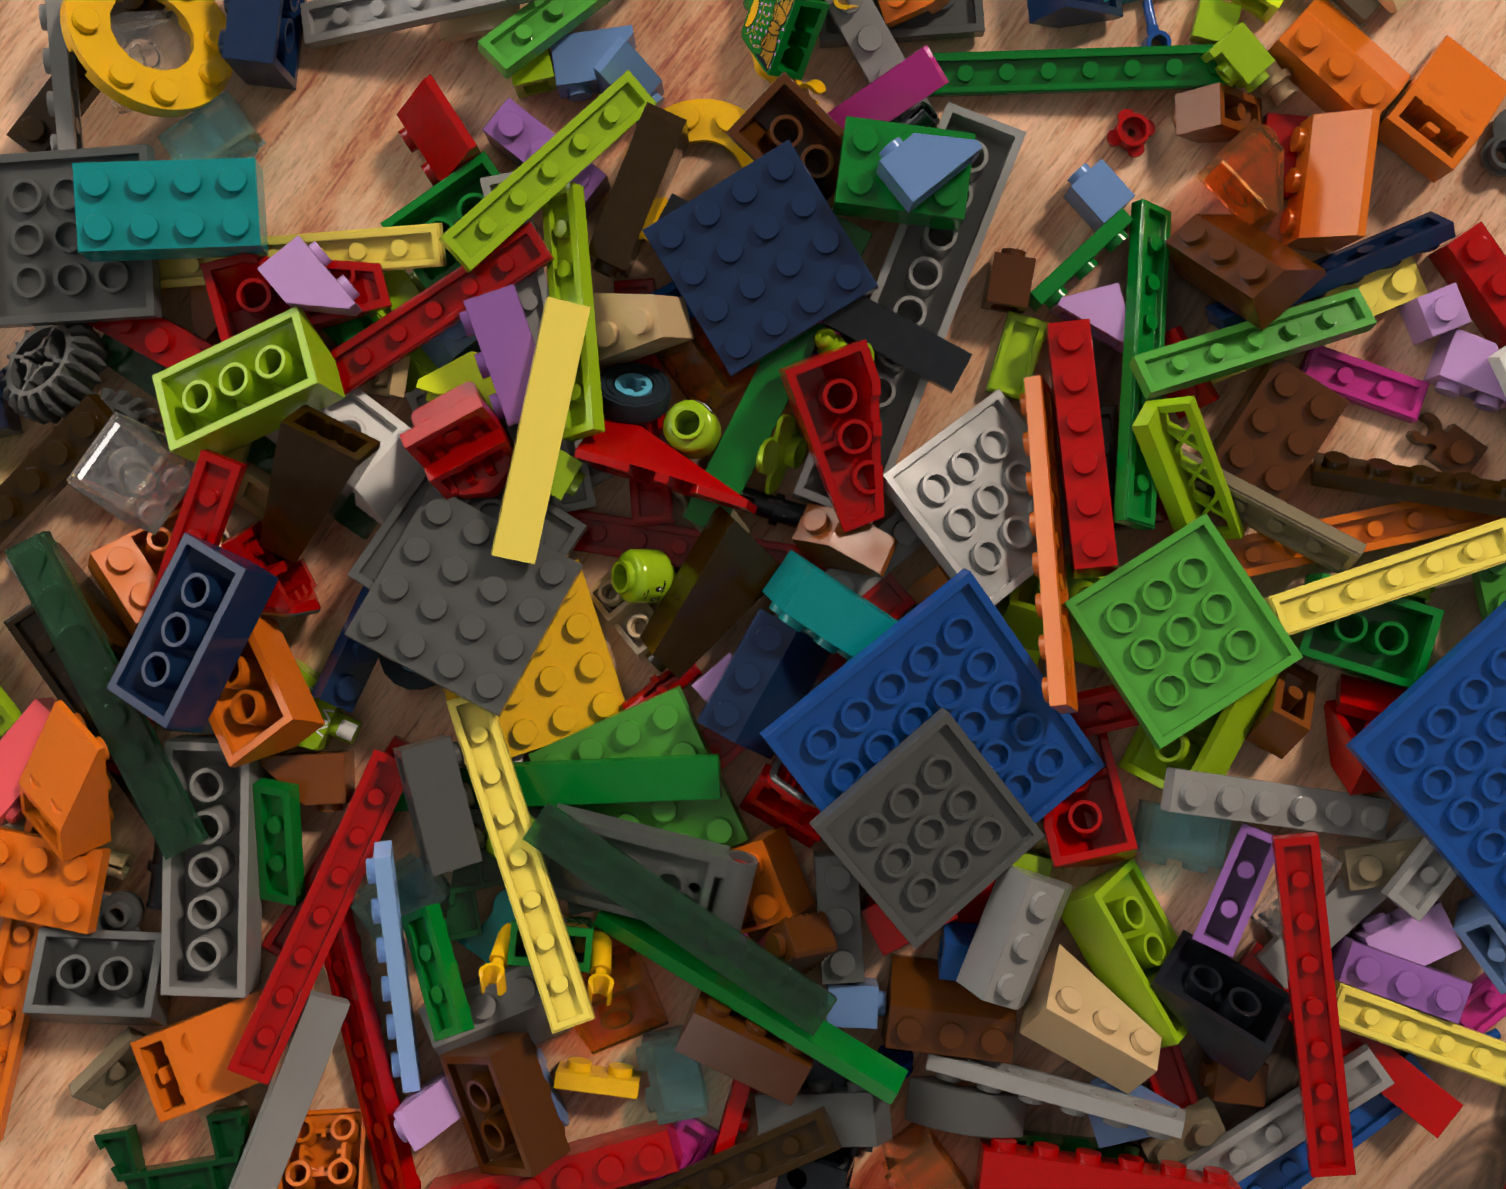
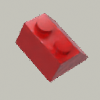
M430 74L425 77L396 115L404 125V128L399 130L398 133L412 153L418 149L427 161L420 167L431 184L435 186L481 154V151L432 75Z

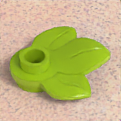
M789 414L781 415L777 420L774 436L765 439L757 453L756 469L759 473L767 475L765 493L768 495L774 493L780 487L789 467L794 469L800 467L807 453L808 445L806 440L796 430L795 417Z

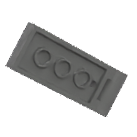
M560 803L557 804L551 816L543 852L557 899L711 937L724 943L737 942L740 937L758 866V859L754 855L740 850H730L728 845Z

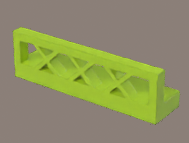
M1195 396L1146 401L1132 428L1174 533L1211 510L1226 519L1228 526H1215L1224 540L1242 539L1245 530ZM1185 411L1190 426L1185 430L1170 421L1168 413ZM1184 443L1201 453L1203 460L1200 464L1183 455L1181 447ZM1197 477L1214 487L1215 494L1213 497L1196 488L1194 481Z

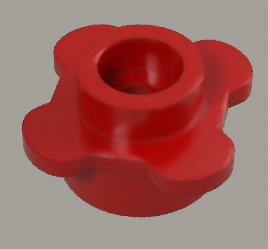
M1124 109L1117 116L1118 123L1116 127L1108 132L1107 142L1112 147L1119 146L1123 148L1130 157L1137 158L1144 153V144L1148 137L1155 133V125L1142 114L1134 113L1131 109ZM1133 130L1135 135L1133 137L1128 136L1127 131Z

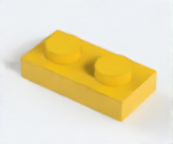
M570 1057L567 1059V1062L560 1061L555 1073L554 1088L637 1099L642 1071L633 1070L634 1067L627 1063L613 1062L609 1063L608 1067L592 1065V1061L587 1058Z

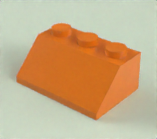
M1314 0L1268 50L1281 69L1287 68L1292 74L1289 78L1292 83L1325 113L1374 108L1380 109L1381 114L1401 92L1411 77L1405 69L1328 0Z
M1370 108L1313 114L1303 121L1300 127L1297 126L1294 129L1290 139V151L1297 153L1296 166L1288 171L1285 180V191L1292 193V197L1288 199L1287 209L1284 210L1280 221V232L1284 234V245L1292 249L1330 254L1366 236L1380 109Z
M260 615L208 719L229 767L236 768L294 748L325 725L280 626L274 618Z

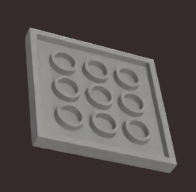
M1000 389L996 390L883 474L884 492L950 579L964 568L971 571L994 605L1034 574L1032 554L1037 552L1036 537H1033L1029 526V513L1034 511V502L1026 486V472L1031 471L1030 457L1026 456L1023 447V433L1028 432V426ZM1058 467L1064 546L1066 548L1069 543L1061 471Z

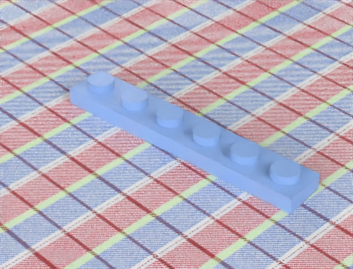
M392 840L374 842L373 858L366 859V873L368 884H376L378 897L371 898L373 924L381 923L383 937H376L378 963L386 962L388 975L381 976L383 1001H391L393 1014H386L388 1040L396 1039L398 1051L391 1052L393 1078L401 1077L403 1093L420 1091L421 1069Z

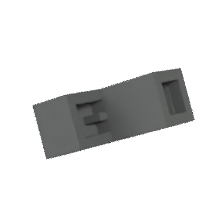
M934 1075L910 1077L905 1119L922 1126L950 1133L987 1138L1023 1137L1027 1103L1019 1100L1018 1094L1003 1090L999 1094H993L978 1089L976 1085L962 1087L952 1082L941 1080Z

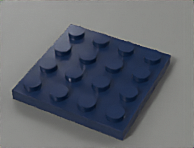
M789 140L642 230L732 378L878 289L877 282Z

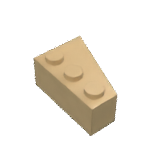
M593 293L600 373L616 364L629 363L694 339L687 305L683 297L654 294Z
M1058 944L1044 958L1028 1001L1025 1004L1019 1033L1119 1090L1130 1094L1157 1072L1162 1037L1062 945Z

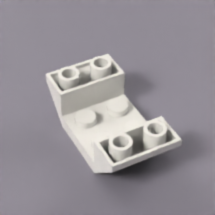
M358 388L345 396V399L319 411L381 442L379 450L352 492L355 493V505L382 525L422 466L404 448L400 438V434L411 428ZM279 429L265 436L277 444Z

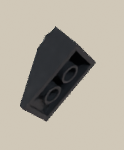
M1183 930L1150 987L1211 1059L1250 1083L1271 1053L1291 1012L1289 993L1222 952L1192 939L1193 935Z

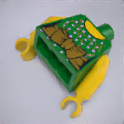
M744 0L743 5L748 13L741 30V38L751 52L758 76L773 84L785 72L808 95L809 90L815 94L824 93L826 87L822 81L812 79L803 83L799 80L803 78L830 4L826 0ZM833 0V3L839 9L853 10L859 7L848 4L846 0Z
M563 915L580 971L592 974L587 985L590 1002H592L594 994H602L607 998L606 1006H609L614 987V980L610 976L612 967V941L610 936L594 928L589 917ZM516 919L501 927L489 956L490 963L483 965L479 969L482 994L485 993L486 987L490 984H496L498 996L506 992L505 967L509 965L531 967Z

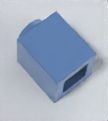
M1100 159L1092 168L1087 163L1083 164L1069 177L1067 181L1071 186L1063 197L1096 232L1121 208L1126 207L1135 195L1104 160Z
M865 977V982L826 984L825 1021L835 1027L877 1029L878 1016H885L886 992L879 991L876 978Z

